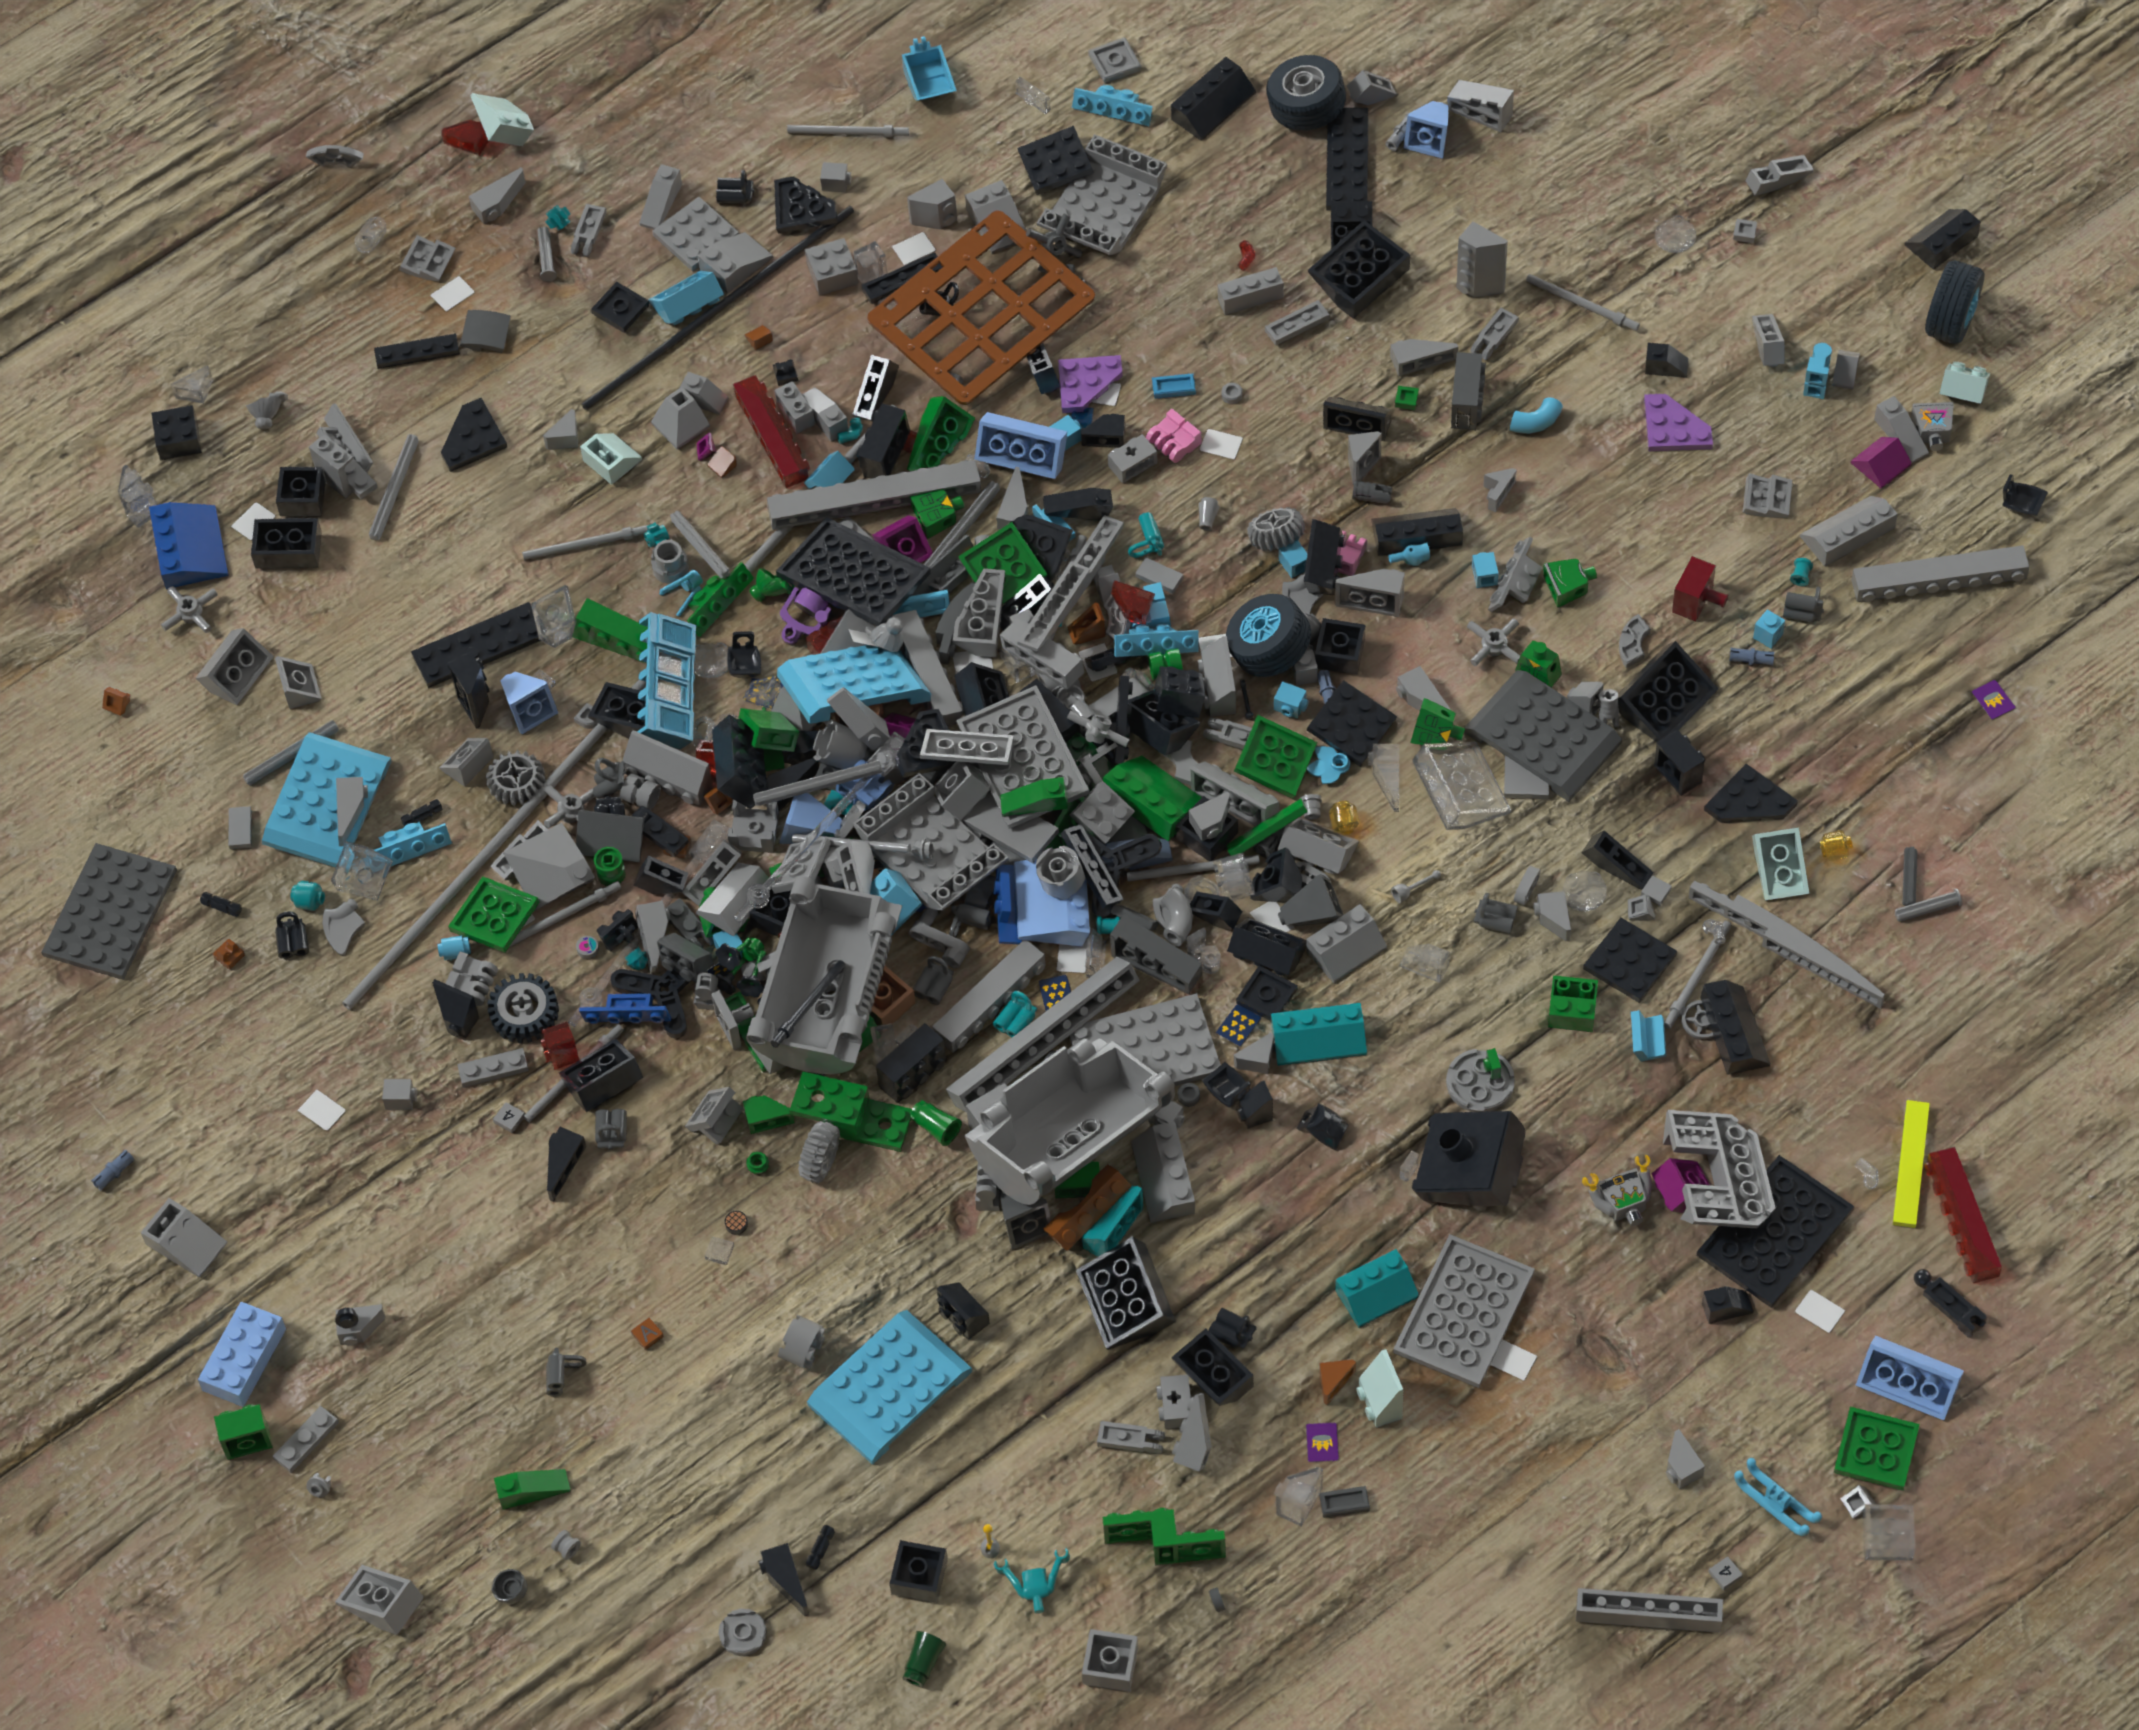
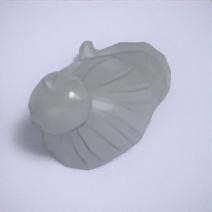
M276 391L275 393H270L267 398H260L258 401L246 405L250 414L256 418L255 426L258 429L266 430L272 427L271 419L277 413L281 402L288 400V394Z
M890 618L887 623L880 624L874 628L866 627V633L870 636L873 643L885 650L897 652L903 645L902 621L898 618Z

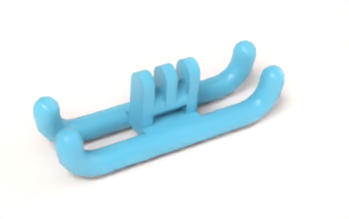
M1754 1458L1747 1460V1468L1760 1483L1767 1487L1765 1496L1745 1480L1742 1471L1735 1472V1482L1740 1489L1795 1534L1806 1536L1810 1532V1528L1808 1525L1800 1526L1784 1513L1789 1506L1811 1523H1819L1821 1521L1822 1514L1820 1512L1813 1513L1764 1474L1757 1467Z

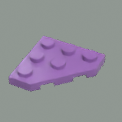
M1121 355L1058 360L1062 413L1084 412L1089 407L1090 402L1095 398L1098 399L1108 390L1110 384L1118 381L1122 377Z
M1667 394L1644 395L1648 451L1712 449L1711 426Z

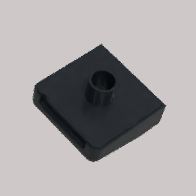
M1512 1111L1449 1112L1432 1115L1428 1122L1430 1128L1417 1178L1412 1183L1413 1191L1421 1200L1427 1202L1471 1206H1506L1509 1202L1512 1188L1517 1186L1523 1162L1521 1151L1525 1139V1127Z

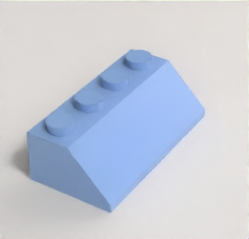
M1875 1336L1870 1343L1856 1386L1945 1420L1964 1370Z

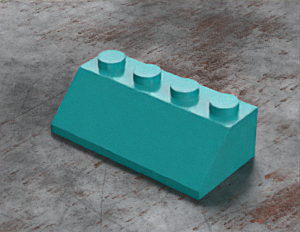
M1361 1003L1271 1014V1028L1274 1035L1277 1066L1367 1055Z

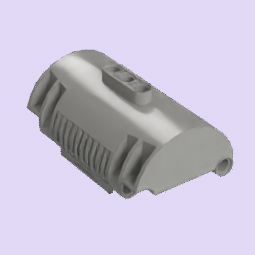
M796 876L789 897L790 907L756 1017L751 1020L746 1039L755 1050L782 1065L819 1074L843 1073L852 1069L856 1064L862 1044L861 1034L867 1027L878 984L881 980L880 977L882 976L889 947L892 943L891 934L896 929L902 905L887 902L881 896L815 884L809 877ZM842 960L845 963V967L794 1027V1032L788 1039H784L778 1048L773 1047L771 1041L777 1035L779 1027L792 1017L837 961ZM835 991L834 994L827 995L828 992ZM823 1011H830L826 1015H821Z
M1099 1037L1091 1043L1088 1039L1083 1038L1068 1050L1065 1046L1004 1089L1001 1101H996L980 1113L981 1124L967 1133L965 1138L979 1165L992 1178L993 1182L1012 1199L1022 1204L1031 1205L1036 1203L1042 1195L1051 1192L1154 1116L1161 1107L1170 1104L1175 1096V1085L1167 1073H1155L1114 1041L1108 1044Z

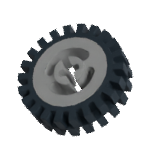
M519 973V979H515V976L511 975L510 982H507L504 978L501 980L502 986L500 987L497 984L494 987L495 993L491 991L489 995L491 1000H488L487 1003L488 1014L495 1031L500 1033V1036L504 1039L507 1036L510 1042H513L516 1038L518 1043H523V1038H526L528 1043L532 1042V1036L539 1040L541 1039V1032L547 1035L549 1033L548 1027L553 1029L555 1026L554 1020H558L557 1012H559V1006L553 987H550L547 980L543 982L540 976H537L535 979L534 974L531 973L528 974V978H525L524 973ZM531 999L538 1003L535 1012ZM512 1004H513L512 1007H513V1010H514V1013H515V1016H516V1017H514V1016H512V1015H510V1014L508 1013L509 1008L511 1007Z

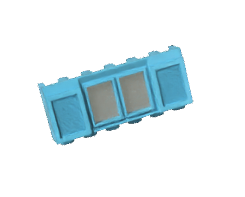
M650 612L639 620V624L648 627V629L640 635V641L647 643V649L640 654L639 660L647 662V668L639 674V680L646 682V688L639 692L638 699L646 701V707L638 712V719L645 720V726L637 732L681 750L693 741L694 736L693 682L695 680L696 625Z

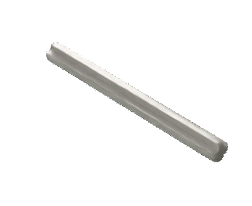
M409 434L406 438L370 529L369 536L372 540L378 541L382 536L419 442L416 435Z
M992 481L987 485L925 562V566L930 567L963 537L1000 491L998 483Z
M876 760L753 794L756 806L871 776L881 773L882 767L880 762Z

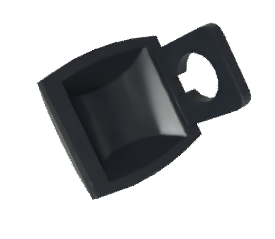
M2010 474L2003 487L2004 502L2002 506L2022 514L2037 516L2048 491L2028 484L2015 483L2014 475Z
M753 631L733 633L732 646H729L727 651L728 669L733 677L751 678L761 674V657L757 646H754ZM741 637L749 638L745 645H740L737 640Z
M1226 1062L1202 1080L1211 1094L1228 1108L1233 1106L1251 1090V1083L1249 1081L1246 1082Z
M1318 1103L1316 1107L1305 1111L1297 1129L1299 1131L1307 1129L1318 1141L1336 1151L1349 1124L1336 1112Z

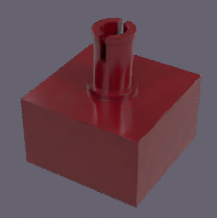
M1693 556L1691 557L1675 587L1672 613L1696 622L1707 601L1722 608L1725 607L1729 595L1713 590L1716 565Z

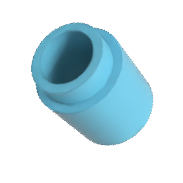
M462 935L443 938L441 943L437 944L439 957L444 956L445 961L457 959L460 951L468 955L471 954L469 938Z

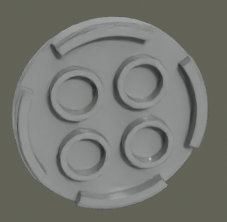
M1473 1049L1460 1054L1452 1061L1447 1072L1446 1086L1450 1097L1457 1105L1471 1112L1494 1111L1500 1108L1510 1099L1514 1090V1072L1509 1062L1497 1053L1501 1065V1078L1492 1080L1490 1072L1486 1073L1483 1065V1059H1486V1051Z

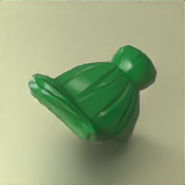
M759 568L756 585L750 588V594L756 601L761 602L766 596H777L784 593L790 595L795 586L781 577L778 578L768 570Z

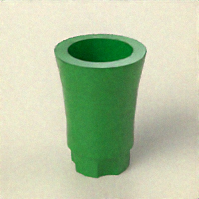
M924 1100L914 1105L910 1118L916 1121L917 1125L930 1133L942 1146L949 1145L957 1137L962 1126L961 1119L945 1113Z

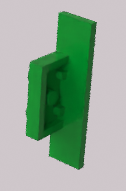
M740 562L725 579H721L716 575L711 577L707 581L706 586L693 596V600L688 604L692 611L695 612L689 617L687 622L696 625V634L701 637L754 579L743 562Z

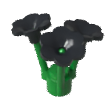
M747 938L737 948L730 947L725 943L716 950L718 963L722 967L731 970V972H728L724 977L718 973L714 975L718 978L717 987L730 995L735 993L736 988L732 984L735 978L734 975L746 960L753 961L757 959L752 975L749 977L743 976L736 986L744 996L759 997L765 988L757 978L759 971L757 964L762 962L763 957L766 955L763 943L756 938ZM742 950V951H743V953H742L743 957H742V959L740 960L739 957H738V954H739V952Z

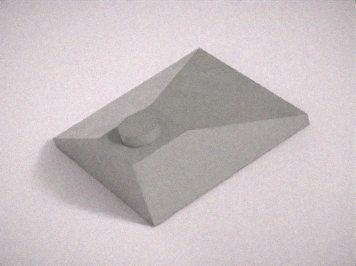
M562 823L503 852L523 892L538 897L540 903L534 911L592 882L595 878L584 856Z

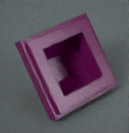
M711 433L706 434L697 442L698 461H702L716 452Z

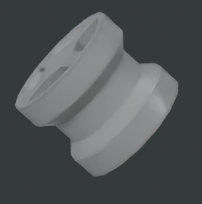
M563 1530L553 1540L551 1549L555 1552H560L565 1560H569L579 1550L581 1541L577 1538H572L567 1530Z

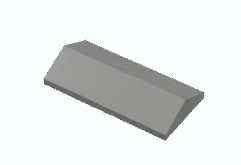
M927 729L920 759L1008 765L1012 757L1014 735Z
M737 863L700 906L696 914L734 937L750 918L749 912L769 877L759 866Z

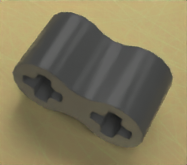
M988 875L972 887L966 895L964 904L989 911L992 899L995 896L994 882L996 877Z

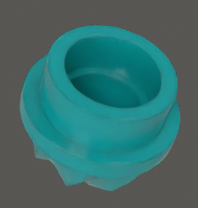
M639 947L625 957L628 962L627 965L634 970L644 969L648 961L646 952H642Z

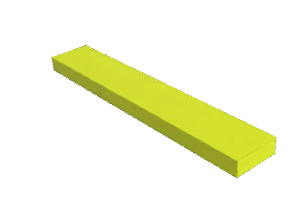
M1906 1101L1892 1225L1916 1228L1930 1103Z

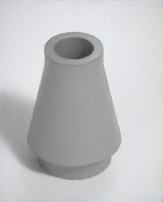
M1204 497L1198 504L1199 528L1209 531L1212 529L1219 505L1216 499Z

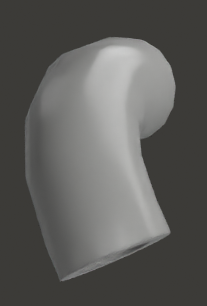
M1175 886L1161 900L1171 916L1170 924L1163 933L1170 944L1181 946L1192 929L1193 914L1188 899Z

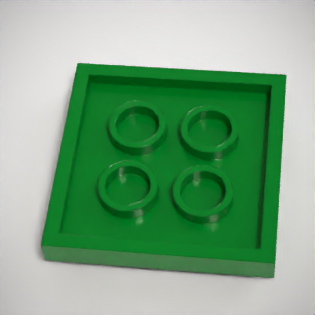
M1013 522L958 556L975 583L983 569L1005 570L1002 605L1013 598L1039 574L1047 577V573Z
M1258 715L1234 772L1293 799L1317 742Z
M482 876L448 928L450 932L468 937L473 941L506 953L540 902L536 896Z
M1850 1406L1834 1473L1904 1491L1920 1424Z

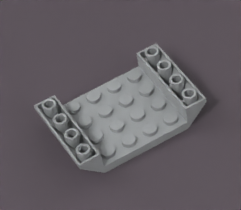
M1094 134L1085 148L1094 173L1070 182L1052 210L1045 209L1037 221V226L1050 231H1056L1062 215L1065 213L1071 216L1063 233L1065 237L1111 255L1121 252L1157 196L1167 163Z
M920 773L853 823L862 840L910 844L912 848L915 842L922 839L933 842L934 856L932 859H927V861L915 858L912 850L910 853L872 850L873 856L885 868L900 872L918 899L927 908L943 911L1009 860V857L994 843L989 847L986 846L959 819L944 809L939 800L934 796V786Z

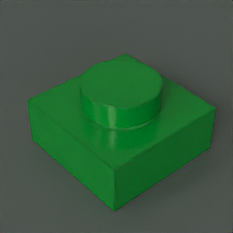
M1398 385L1395 407L1416 410L1419 388Z
M1496 1048L1486 1051V1059H1483L1484 1069L1486 1073L1490 1072L1492 1080L1501 1078V1065Z

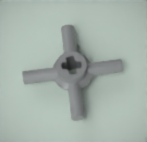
M170 587L167 592L178 603L177 613L161 624L162 628L167 631L183 620L189 624L196 623L205 633L210 632L211 626L201 617L202 606L218 595L217 592L211 589L196 600L192 596L183 597L175 587Z
M1513 618L1501 630L1492 628L1488 631L1475 622L1470 621L1467 628L1482 638L1481 644L1483 647L1470 660L1471 664L1477 666L1487 655L1499 656L1502 653L1517 664L1520 655L1507 646V636L1519 625L1518 621Z
M1070 711L1067 719L1087 728L1085 736L1088 742L1093 741L1101 744L1106 737L1124 747H1127L1130 739L1109 729L1112 722L1108 716L1093 715L1092 720H1089L1073 711Z
M548 785L545 788V792L558 803V812L546 819L544 825L550 828L561 820L566 823L578 821V811L584 810L583 805L595 798L593 789L581 797L574 794H568L563 797L556 789Z

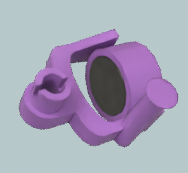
M795 587L780 610V616L786 623L782 630L783 641L786 644L793 645L800 639L802 634L815 637L821 628H827V620L832 614L831 608L828 607L830 604L807 588H802L799 592V589ZM792 603L818 621L817 625L809 627L793 619L788 613ZM789 632L793 633V635L787 637Z

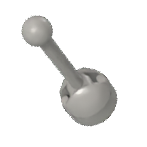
M1435 870L1432 875L1410 886L1397 884L1391 888L1392 896L1396 902L1401 903L1408 899L1410 890L1432 879H1439L1441 873Z

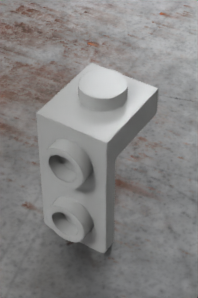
M1106 742L1096 749L1098 752L1096 755L1092 756L1089 753L1079 760L1081 764L1077 767L1089 790L1103 781L1092 762L1117 747L1116 742L1110 746Z

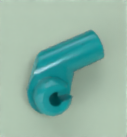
M852 418L848 431L837 434L840 444L856 440L863 430L860 418Z

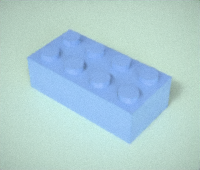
M987 412L979 422L974 460L1011 469L1020 467V471L1055 479L1062 470L1068 431Z
M240 1302L198 1378L202 1391L244 1407L286 1330L282 1317Z

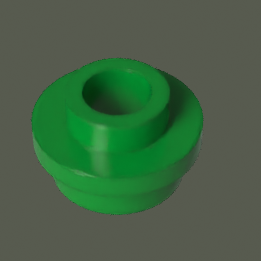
M761 1152L752 1153L746 1161L747 1169L753 1174L764 1173L769 1167L768 1157ZM756 1162H761V1163H762V1164L759 1165V1166H754V1164H755Z

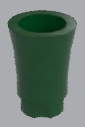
M916 1631L914 1643L904 1668L903 1680L917 1687H923L947 1644L932 1634Z

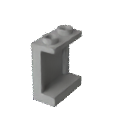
M322 435L309 446L314 467H322L326 483L346 499L353 491L350 489L345 466L353 458L328 436Z

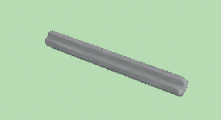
M675 511L671 513V521L721 579L729 576V568L681 512Z
M331 720L311 733L328 738L339 729L337 724ZM305 737L243 775L245 782L248 785H252L294 759Z

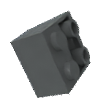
M676 933L659 938L657 941L662 965L669 971L674 970L687 981L692 980L697 983L698 975L700 973H707V970L713 965L710 952Z

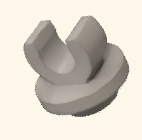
M319 1473L314 1474L306 1484L307 1490L315 1497H325L330 1490L331 1477L328 1476L324 1480L319 1477Z

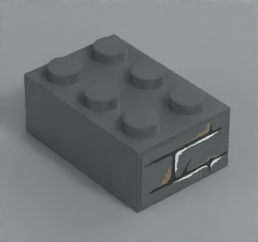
M1457 352L1451 428L1476 430L1477 422H1481L1486 363L1482 362V354Z

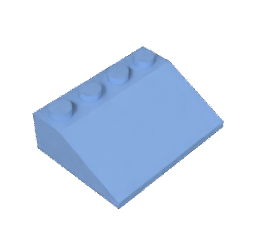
M1037 859L1033 863L1028 860L1016 861L1014 863L1018 939L1082 947L1090 934L1087 880H1084L1081 888L1071 895L1069 899L1062 900L1048 895L1043 890L1036 872Z

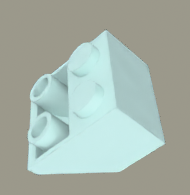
M1954 361L1953 364L1949 363L1945 369L1939 394L1981 404L1990 373L1986 372L1985 368L1974 366V369L1965 367L1966 364Z
M614 433L595 434L580 446L583 461L611 485L642 460L638 453Z

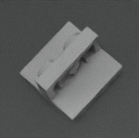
M730 1087L708 1091L685 1127L691 1132L700 1130L715 1144H720L743 1110V1107L732 1098L735 1091Z

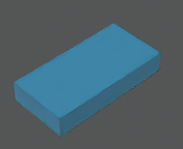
M1194 373L1152 377L1154 399L1196 395Z

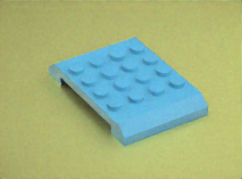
M871 645L849 647L843 650L789 659L777 669V677L809 724L830 720V713L836 711L830 706L827 699L842 687L846 688L866 706L907 699L911 705L931 701L930 691L900 649L897 652H891Z
M309 732L301 744L267 822L262 845L346 870L353 853L355 841L381 780H384L391 764V758ZM363 777V785H368V798H364V808L344 846H339L336 778Z
M908 1310L896 1314L820 1384L808 1399L807 1405L873 1465L889 1450V1445L953 1385L957 1387L972 1373V1368Z

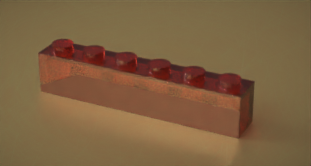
M754 375L734 383L735 398L785 488L787 489L804 482L809 477V463L806 458L802 459L798 443H793L792 433L789 427L785 428L783 425V416L780 412H776L773 398L767 396V388L764 382H760L757 376Z
M1952 1147L1929 1153L1927 1163H1925V1170L1934 1182L1932 1183L1934 1194L1939 1196L1941 1200V1212L1943 1216L1948 1218V1229L1950 1235L1955 1236L1957 1241L1956 1250L1958 1255L1964 1259L1965 1263L1963 1266L1966 1275L1971 1277L1973 1284L2000 1277L2001 1262L1956 1148Z

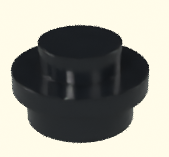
M342 1308L335 1316V1323L345 1329L351 1328L358 1323V1315L352 1308Z

